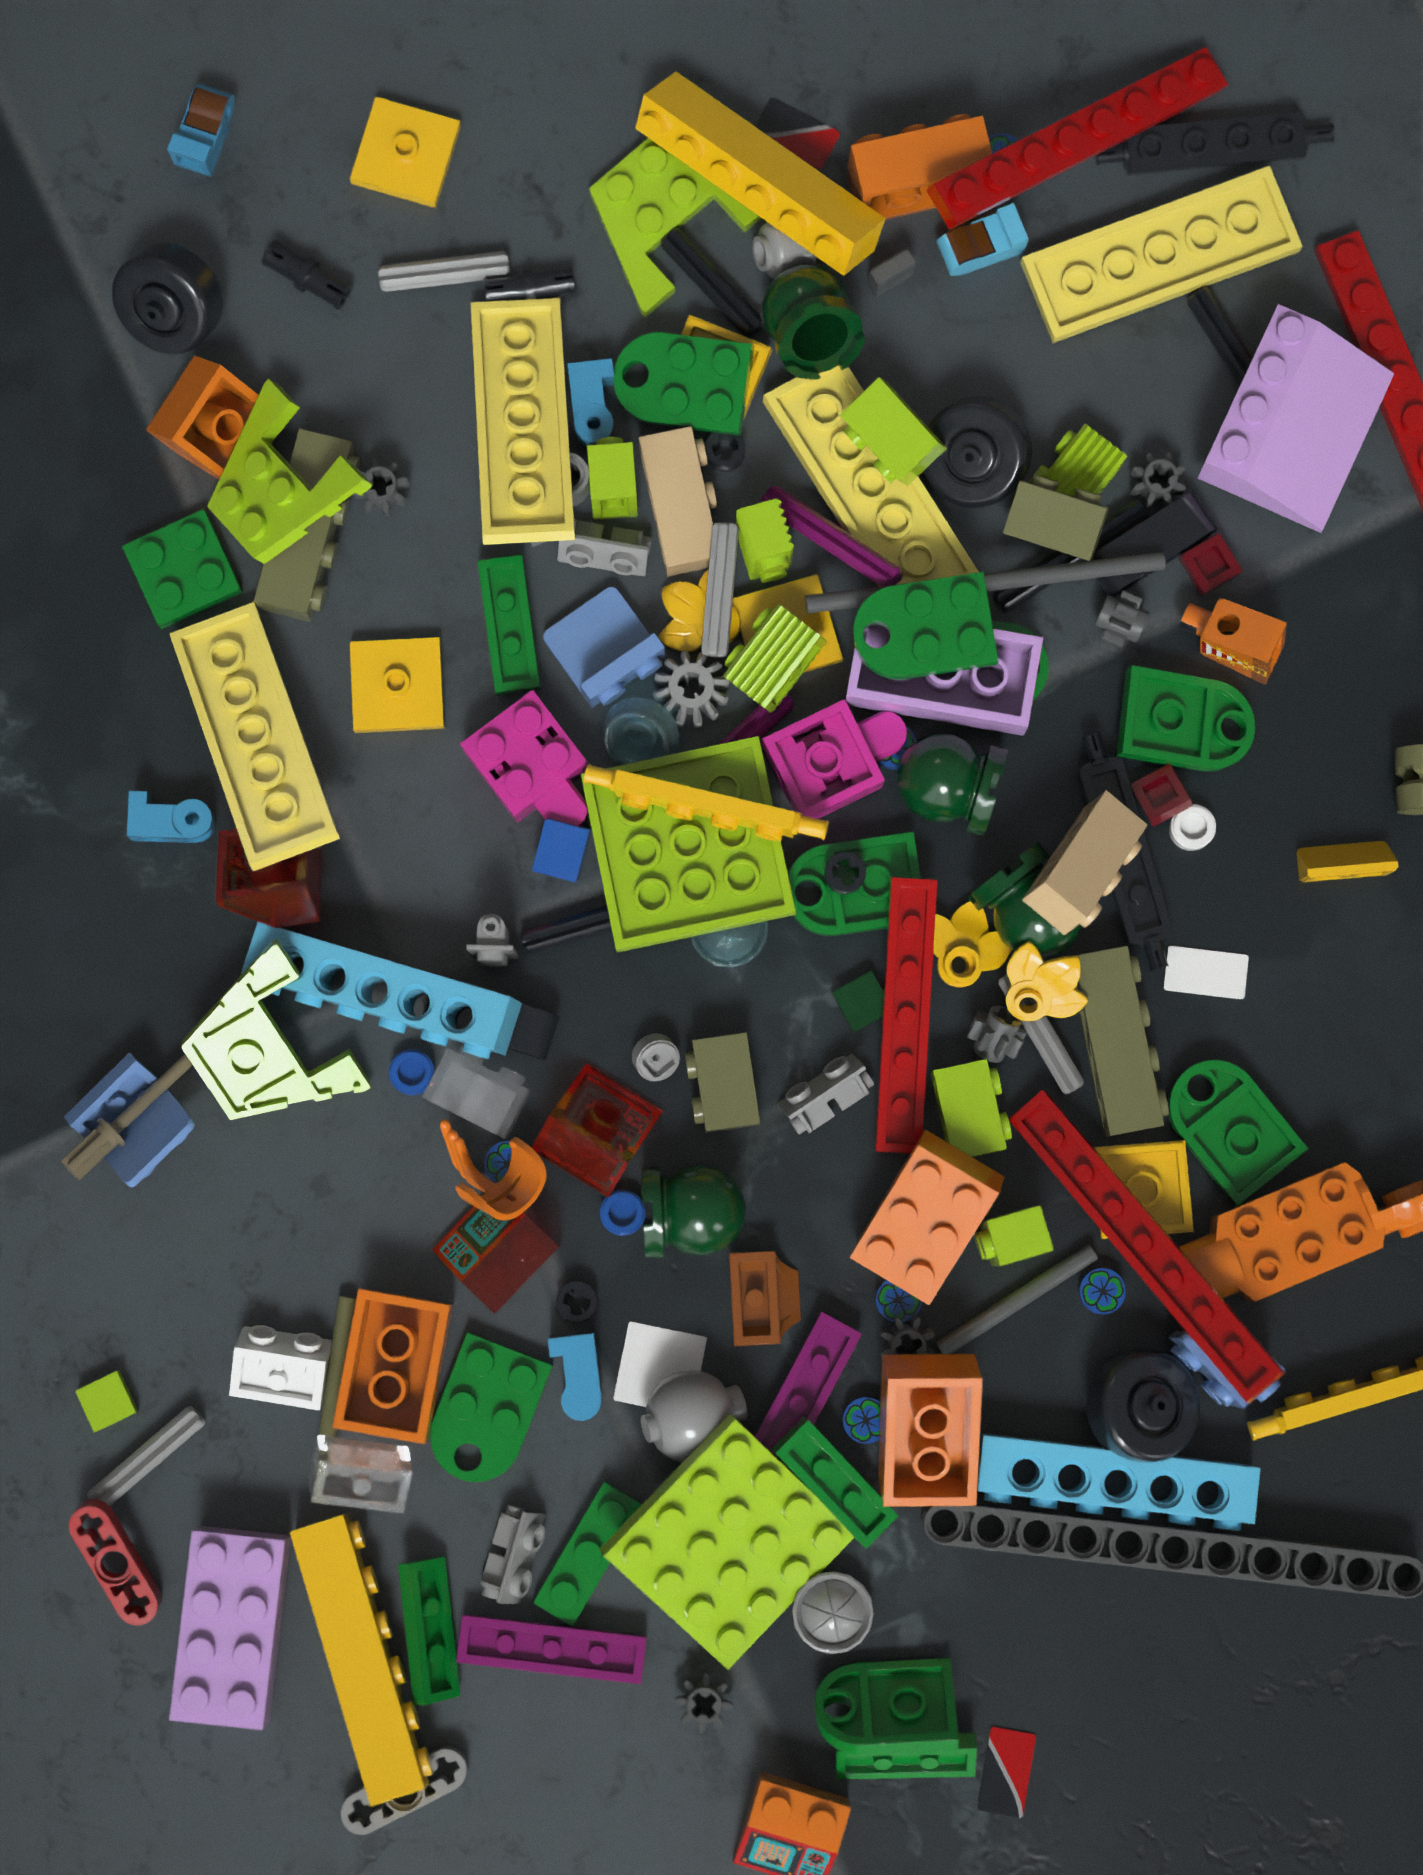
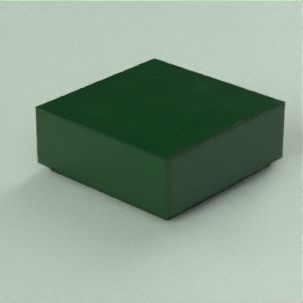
M872 971L831 993L853 1033L882 1017L884 992Z

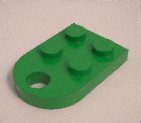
M663 332L648 333L631 341L620 353L614 368V389L623 407L631 415L643 422L677 428L691 426L692 430L741 436L754 346L749 343ZM635 364H642L648 368V380L641 387L633 388L628 386L625 379L627 370Z
M984 572L889 586L870 595L859 608L854 621L853 642L859 658L874 673L885 678L898 680L997 665L998 656ZM873 624L884 626L890 635L889 642L880 648L869 646L863 638V632L867 627Z
M1131 665L1126 669L1117 747L1118 757L1164 765L1171 764V766L1210 772L1224 769L1236 763L1248 752L1254 739L1255 719L1248 701L1236 688L1218 680ZM1224 718H1230L1238 724L1240 736L1237 741L1229 740L1223 735L1221 723Z
M914 832L826 844L814 847L803 853L794 862L788 873L796 915H793L794 919L806 930L822 936H839L887 929L890 877L921 879ZM841 852H852L858 855L866 868V878L862 886L856 892L848 895L832 891L824 878L825 868L829 859ZM846 861L839 862V869H832L833 878H841L843 885L853 884L851 878H858L857 869H850ZM810 881L818 885L821 890V899L817 904L804 906L797 901L795 889L800 883Z
M1221 1060L1203 1061L1184 1070L1171 1086L1167 1102L1169 1109L1168 1117L1174 1131L1182 1141L1185 1140L1188 1149L1234 1206L1240 1205L1308 1150V1147L1253 1079L1237 1065ZM1195 1075L1204 1076L1211 1083L1212 1091L1205 1101L1194 1100L1188 1093V1082Z
M467 1332L430 1430L432 1451L442 1468L452 1476L468 1482L488 1481L500 1476L509 1469L522 1448L553 1364ZM466 1443L477 1446L482 1455L480 1465L473 1470L461 1468L455 1459L458 1447Z
M951 1658L848 1664L828 1674L817 1689L814 1708L818 1730L829 1744L843 1752L856 1755L959 1750ZM833 1703H843L851 1709L848 1714L842 1717H833L825 1711Z

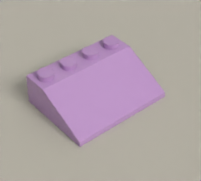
M1278 304L1198 479L1322 533L1394 373L1321 322Z

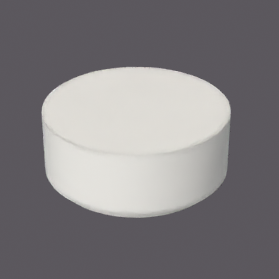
M1192 804V807L1171 817L1169 822V834L1172 841L1181 849L1195 851L1205 847L1213 839L1216 831V822L1212 813L1207 808L1197 804Z

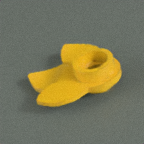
M709 569L702 575L698 586L690 582L679 581L663 587V604L669 615L674 618L658 636L665 646L680 652H694L702 647ZM733 606L729 643L737 637L741 628L740 616Z
M969 901L960 906L952 914L950 920L935 914L933 954L938 958V974L946 984L957 988L969 986L979 978L982 971L998 969L1008 958L1011 949L1002 942L997 931L988 932V922L983 908L978 911L972 902ZM955 957H961L965 961V970L961 974L956 973L952 969L951 964Z
M1031 941L1022 944L1013 953L1007 965V975L1011 985L1006 993V1007L1010 1014L1019 1020L1030 1022L1039 1020L1045 1015L1066 1018L1078 1013L1088 1002L1085 994L1075 989L1080 979L1081 971L1079 956H1064L1043 962L1039 950ZM1031 997L1037 1002L1033 1005H1025L1020 1001L1023 998Z

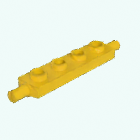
M591 764L587 765L584 775V783L610 788V791H614L616 796L622 797V804L636 809L647 810L649 804L666 808L665 813L678 819L692 820L694 814L711 818L710 824L717 828L736 831L737 826L740 825L756 829L754 834L760 838L778 842L782 840V836L794 838V834L797 835L798 833L822 838L823 840H825L827 834L828 820L824 821L803 816L800 812L619 769L609 770L592 766Z
M1423 1356L1415 1359L1417 1367L1401 1372L1398 1365L1382 1368L1371 1372L1373 1380L1356 1385L1354 1378L1342 1380L1328 1385V1394L1312 1398L1311 1392L1289 1396L1284 1399L1285 1407L1275 1409L1273 1415L1247 1422L1250 1436L1255 1441L1256 1439L1276 1433L1281 1435L1285 1433V1430L1422 1390Z

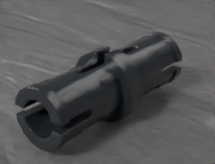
M278 240L272 241L268 248L273 250L272 253L282 260L265 251L262 258L263 266L269 267L293 281L294 287L304 293L308 290L333 305L337 310L344 306L346 302L342 300V296L332 290L349 298L352 284L346 283L322 269L318 260L312 257L305 259L282 245Z
M572 267L532 273V269L523 270V275L484 279L487 302L576 296Z

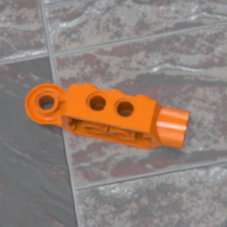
M1344 1162L1211 1217L1208 1235L1181 1245L1179 1248L1222 1298L1237 1293L1247 1302H1256L1382 1249L1384 1236L1398 1230L1401 1238L1422 1232L1423 1180L1383 1195L1382 1198L1386 1206L1377 1209L1361 1174Z

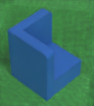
M550 818L545 820L532 871L576 883L580 879L592 834L591 826L584 824L580 827Z

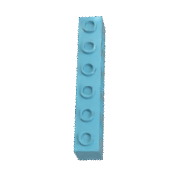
M257 922L241 974L271 941L278 939L292 962L300 957L304 961V968L299 978L282 987L283 989L296 992L295 1001L321 1009L323 1001L338 1005L337 1014L359 1021L363 1020L365 1013L380 1018L378 1026L404 1034L406 1026L422 1030L420 1039L445 1047L449 1039L465 1043L463 1052L489 1060L491 1052L506 1056L522 1005L518 1000L487 989ZM343 969L346 975L345 982L340 989L332 991L331 978L337 971ZM386 982L388 991L385 999L380 1003L374 1004L372 1000L373 989L379 983ZM282 988L271 994L279 996ZM428 994L430 999L429 1009L425 1014L416 1017L414 1013L415 1001L420 996ZM465 1007H470L473 1014L470 1024L463 1029H458L456 1026L458 1012Z
M980 1433L977 1491L984 1492V1500L1011 1503L1012 1495L1030 1497V1506L1057 1509L1058 1501L1076 1503L1075 1511L1091 1514H1103L1104 1506L1122 1508V1517L1149 1520L1150 1512L1168 1514L1167 1522L1184 1525H1195L1196 1517L1214 1519V1528L1241 1531L1242 1523L1255 1524L1260 1468L1254 1465L1174 1456L1160 1462H1137L1123 1458L1103 1447ZM1022 1459H1030L1036 1469L1034 1478L1027 1484H1017L1012 1477L1013 1466ZM1066 1465H1077L1081 1472L1080 1483L1073 1489H1062L1058 1482L1060 1470ZM1122 1470L1127 1479L1125 1489L1120 1494L1109 1495L1104 1487L1106 1476L1111 1471ZM1166 1475L1172 1482V1492L1166 1499L1157 1501L1151 1495V1483L1158 1476ZM1213 1481L1218 1489L1217 1499L1211 1505L1201 1506L1196 1497L1197 1489L1203 1482Z

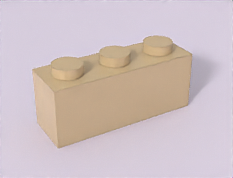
M691 426L639 437V450L667 577L709 568L713 527L710 509L717 508V502L712 481L704 483L700 466L708 465L703 439L694 440Z
M1105 790L1082 809L1022 900L1063 935L1079 924L1084 928L1087 927L1102 909V906L1098 903L1101 896H1107L1120 882L1122 875L1118 870L1122 864L1124 866L1127 865L1140 851L1142 844L1138 839L1146 829L1147 824Z

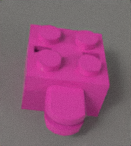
M533 690L460 743L464 754L516 823L537 809L545 820L550 818L580 827L585 824L588 817L587 803L572 782L585 773L588 762ZM494 769L500 778L496 779L491 771Z
M845 699L764 737L761 747L792 810L802 813L803 816L819 819L882 788L885 779L877 762L901 750L906 741L907 730L900 716L892 711H882L856 723ZM810 731L811 734L801 738V735Z

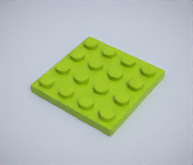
M759 736L606 768L609 770L619 769L773 806ZM585 773L581 774L617 952L796 915L781 841L760 838L754 834L756 829L740 825L737 826L736 831L717 828L710 824L711 818L694 814L692 820L678 819L665 813L666 808L649 804L647 810L626 806L621 803L622 797L616 796L614 791H610V788L584 783Z
M729 1414L599 1550L607 1560L729 1670L792 1604L802 1586L808 1580L820 1574L854 1537L781 1461L734 1416Z

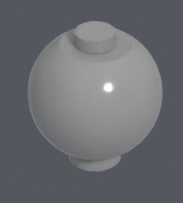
M698 1370L679 1371L663 1379L650 1394L646 1405V1415L641 1416L643 1434L647 1442H654L661 1453L675 1461L684 1462L729 1414L734 1416L739 1422L746 1421V1402L741 1389L737 1385L725 1388L718 1378L709 1373Z

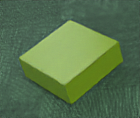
M120 1370L75 1391L94 1433L139 1412Z

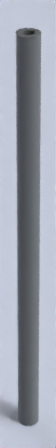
M1163 552L984 573L986 590L995 591L1165 570L1166 561ZM878 586L805 595L806 612L808 614L861 607L870 595L883 588Z

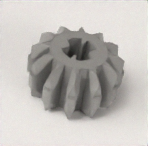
M682 651L681 666H678L674 660L667 658L664 661V666L671 675L656 673L654 677L657 684L665 687L654 691V700L660 702L668 701L662 707L661 714L667 717L676 710L679 711L676 716V725L680 727L685 724L687 715H693L695 728L701 727L702 712L710 719L716 720L719 714L711 703L720 706H726L728 703V697L718 691L729 687V680L725 677L714 678L721 671L722 665L717 661L708 668H705L707 656L703 655L702 652L698 654L696 663H690L688 651ZM689 680L699 682L698 690L703 693L698 696L695 692L693 699L684 697V688L681 687V684L685 683L688 686Z

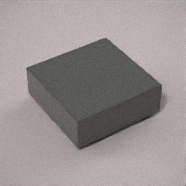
M903 249L870 269L867 286L875 298L913 276L916 261L909 250Z

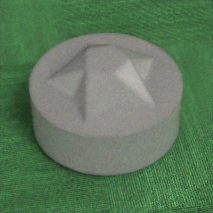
M655 1033L643 1037L637 1042L632 1051L634 1067L644 1079L649 1081H661L668 1078L679 1065L680 1054L677 1047L669 1037L663 1034Z

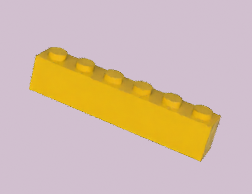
M674 72L643 95L635 129L841 275L845 276L875 251L886 219L684 76Z
M343 1514L291 1531L290 1535L370 1807L425 1789L429 1785L427 1776L433 1775V1767L427 1748L419 1749L413 1730L420 1728L419 1719L413 1702L405 1703L400 1685L406 1683V1676L399 1656L391 1657L386 1639L393 1637L392 1629L386 1611L378 1612L373 1594L379 1592V1586L373 1567L371 1565L365 1567L360 1549L366 1547L359 1521L351 1522L349 1514Z

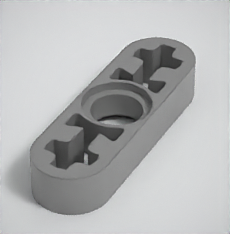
M443 1746L430 1752L429 1756L433 1772L439 1767L438 1759L441 1757H445L448 1763L453 1761L458 1763L459 1767L453 1773L455 1779L449 1781L445 1775L437 1777L430 1783L435 1791L427 1793V1787L419 1790L416 1799L410 1803H401L396 1799L386 1801L385 1803L393 1812L386 1814L385 1806L383 1805L371 1813L370 1823H365L362 1818L354 1820L351 1816V1813L356 1808V1800H361L364 1805H369L365 1787L363 1786L355 1790L346 1798L341 1808V1819L344 1826L354 1834L366 1835L454 1791L462 1785L468 1772V1762L462 1751L452 1746Z

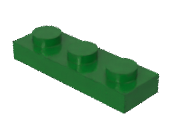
M522 555L479 560L477 563L495 694L499 696L541 690Z
M802 1417L770 1449L865 1549L898 1517L890 1506H883L882 1498L805 1417Z
M604 1481L533 1603L573 1627L610 1564V1561L603 1556L599 1549L643 1503Z
M445 1556L398 1564L413 1705H428L461 1697Z
M958 1732L959 1750L856 1755L835 1748L836 1780L975 1777L977 1758L976 1733Z

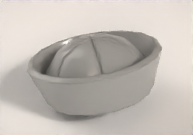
M835 1571L821 1573L808 1580L797 1593L792 1610L794 1626L802 1640L813 1649L829 1654L847 1652L859 1645L870 1631L874 1616L871 1597L863 1584L851 1575Z

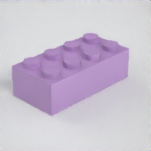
M879 624L870 625L863 632L865 642L874 648L883 647L890 640L888 630ZM993 629L998 656L997 665L901 680L885 678L871 671L859 658L855 649L846 703L848 706L877 711H892L900 715L1024 736L1029 725L1043 637Z
M199 1526L192 1530L169 1720L263 1730L270 1723L291 1535Z

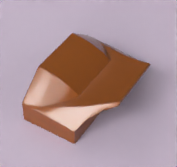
M775 1251L730 1253L734 1346L780 1344L783 1334L791 1326L801 1321L798 1270L781 1262Z

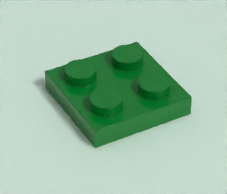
M204 509L122 546L161 630L243 593Z

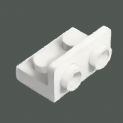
M265 1325L244 1326L234 1347L229 1396L320 1410L324 1399L332 1340L322 1339L313 1333L292 1334L280 1332Z

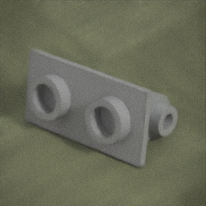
M574 519L575 540L559 541L558 562L569 563L580 568L592 567L614 571L620 575L646 576L647 559L650 553L652 537L644 536V531L613 527L610 540L602 539L604 525Z
M487 914L483 916L477 925V945H467V951L473 958H477L481 966H507L508 959H518V953L514 946H509V931L504 921L498 915Z
M851 1053L847 1057L841 1056L830 1061L824 1067L823 1073L811 1081L800 1082L791 1087L786 1092L785 1098L777 1104L787 1115L789 1122L798 1135L804 1131L810 1134L835 1116L827 1104L828 1101L834 1098L843 1111L864 1096H867L869 1094L868 1089L874 1083L865 1071L866 1067Z
M508 1504L506 1512L500 1513L492 1544L507 1548L505 1557L489 1552L480 1585L484 1586L483 1596L497 1599L496 1602L500 1604L521 1603L522 1597L527 1594L532 1582L530 1569L535 1552L540 1549L544 1541L545 1528L543 1525L546 1514L525 1512L526 1509Z

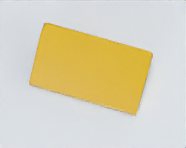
M1384 841L1304 847L1297 849L1296 852L1299 881H1302V883L1385 876L1399 868L1398 860Z

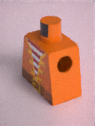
M1219 598L1213 612L1189 603L1179 628L1201 637L1200 653L1266 685L1285 645L1287 622ZM1223 632H1231V633H1233V634H1231V635H1224V634H1222V633H1223Z

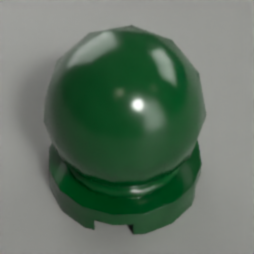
M798 265L783 271L767 287L762 301L764 326L775 341L776 352L788 372L799 378L817 380L821 379L819 373L829 371L838 365L843 370L856 359L865 342L862 320L853 304L849 302L848 293L842 282L821 266Z
M932 733L914 741L897 765L899 796L911 812L928 821L948 823L963 817L965 821H968L966 832L984 836L996 800L995 796L988 795L989 788L996 789L999 776L1003 775L1008 750L990 745L987 756L986 754L979 756L969 742L953 734Z
M1037 842L1004 869L1009 875L1008 877L1000 870L973 891L968 898L978 911L987 905L990 909L994 908V927L1002 942L1013 952L1025 942L1031 941L1039 950L1042 959L1066 951L1076 939L1082 926L1079 924L1063 935L1022 900L1044 868V865L1041 863L1050 857L1042 845Z
M700 1164L680 1168L668 1179L665 1176L660 1178L659 1166L641 1169L642 1201L651 1202L652 1223H643L645 1257H654V1259L664 1258L663 1246L667 1248L670 1244L684 1254L705 1256L723 1250L738 1238L747 1208L735 1179L719 1169Z

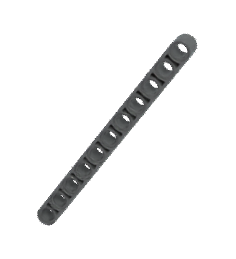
M976 1503V1506H926L921 1514V1526L926 1535L935 1543L942 1545L1404 1599L1415 1598L1423 1592V1563L1401 1552ZM943 1509L952 1511L955 1516V1524L951 1531L946 1534L935 1533L931 1528V1519L935 1512ZM986 1515H995L1000 1520V1531L992 1539L980 1538L977 1533L978 1522ZM1033 1520L1043 1521L1046 1526V1536L1042 1542L1034 1545L1026 1543L1023 1538L1024 1527ZM1078 1526H1088L1092 1532L1091 1543L1083 1550L1072 1549L1069 1542L1072 1530ZM1125 1531L1135 1532L1138 1544L1134 1552L1129 1555L1118 1554L1115 1545L1117 1537ZM1178 1536L1183 1542L1182 1554L1175 1560H1165L1162 1555L1163 1543L1170 1537ZM1217 1542H1225L1229 1548L1228 1559L1220 1566L1211 1565L1208 1560L1210 1547ZM1264 1547L1272 1548L1275 1555L1274 1564L1266 1571H1258L1254 1564L1255 1554ZM1316 1552L1320 1558V1568L1316 1574L1305 1577L1301 1572V1560L1305 1555ZM1356 1558H1362L1366 1564L1365 1575L1359 1581L1351 1582L1347 1577L1348 1564ZM1402 1563H1408L1412 1570L1411 1580L1407 1585L1397 1587L1393 1581L1394 1570Z

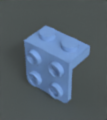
M608 587L547 629L543 635L545 644L591 708H594L599 703L605 706L616 700L626 691L624 688L626 684L636 677H639L640 680L647 678L663 665L661 660L665 658V647L656 634L650 635L623 596L614 587Z
M129 1052L64 1118L74 1130L85 1138L98 1126L97 1120L99 1118L110 1124L159 1078ZM168 1088L119 1134L124 1140L125 1145L123 1147L117 1145L104 1158L126 1185L134 1187L142 1179L149 1176L155 1166L187 1138L188 1134L195 1127V1120Z
M1174 1331L1168 1337L1175 1345L1169 1350L1170 1353L1188 1371L1190 1369L1194 1372L1198 1370L1206 1379L1201 1384L1202 1388L1218 1405L1223 1403L1226 1407L1230 1405L1245 1408L1250 1404L1244 1401L1188 1333ZM1277 1379L1255 1399L1262 1402L1281 1385L1279 1380Z

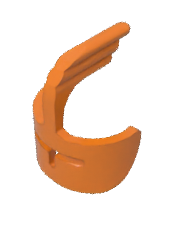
M443 1119L440 1122V1129L454 1167L469 1184L486 1193L479 1196L464 1182H460L455 1188L461 1199L498 1220L513 1219L521 1215L535 1202L546 1181V1168L540 1156L528 1144L517 1137L509 1141L511 1146L509 1168L503 1179L494 1183L483 1176L474 1166L464 1139L459 1137L456 1130L452 1129L450 1121ZM509 1194L510 1199H512V1200H514V1201H511V1200H509V1199H507V1198H505V1197Z

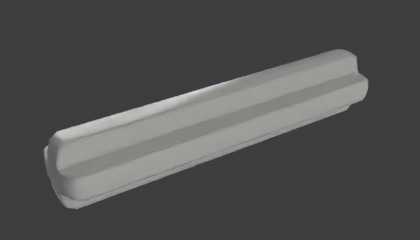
M504 251L381 265L378 268L379 285L381 290L385 292L481 281L487 278L508 277L510 274L509 258Z
M727 522L714 523L712 527L701 650L703 655L709 657H725L728 654L739 527Z
M1008 975L1003 976L999 980V986L1006 996L1007 990L1011 985ZM1026 997L1020 1002L1025 1005H1033L1037 1001L1031 997ZM1046 1015L1036 1021H1022V1025L1064 1094H1069L1080 1088L1084 1084V1079Z
M192 1406L182 1410L90 1489L87 1494L89 1500H101L111 1506L204 1426L205 1421L201 1414Z

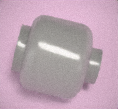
M768 222L761 226L758 236L753 239L752 249L755 263L760 271H765L773 279L790 267L798 265L814 266L816 263L815 255Z

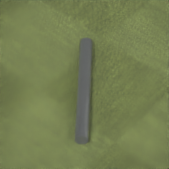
M1089 1244L1085 1245L936 1341V1346L941 1354H952L1098 1260L1097 1255Z

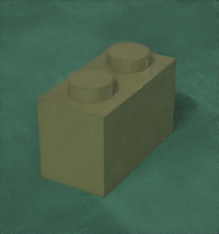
M1033 474L1031 482L1020 480L1003 533L1087 561L1092 560L1110 508L1100 504L1102 496L1076 488L1074 496L1057 491L1059 482Z
M747 1032L692 1040L693 1051L685 1052L688 1079H698L700 1096L691 1097L695 1124L704 1123L705 1133L760 1125Z

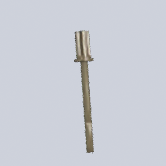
M187 1055L182 1056L110 1124L99 1118L97 1120L98 1126L61 1160L66 1169L80 1181L117 1145L123 1147L125 1142L119 1134L193 1065Z

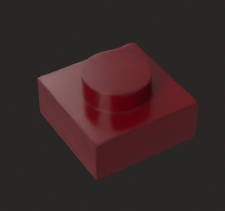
M1220 533L1179 557V561L1201 597L1237 577L1243 571Z
M1167 764L1130 784L1132 792L1152 827L1193 806L1171 764Z

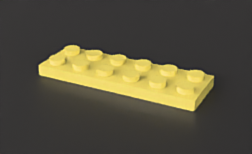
M1270 166L1026 255L1022 257L1020 263L1051 341L1055 343L1298 253L1303 246Z
M560 298L471 302L483 545L575 540Z
M838 365L829 371L819 373L821 379L817 380L796 377L764 394V405L842 529L899 566L903 577L897 584L979 572L920 478L917 477L908 486L897 479L890 483L873 465L878 457L869 447L866 446L863 450H860L844 433L843 430L848 424L842 419L840 414L864 392L849 367L841 370Z
M249 603L169 633L252 870H259L340 839L255 603Z

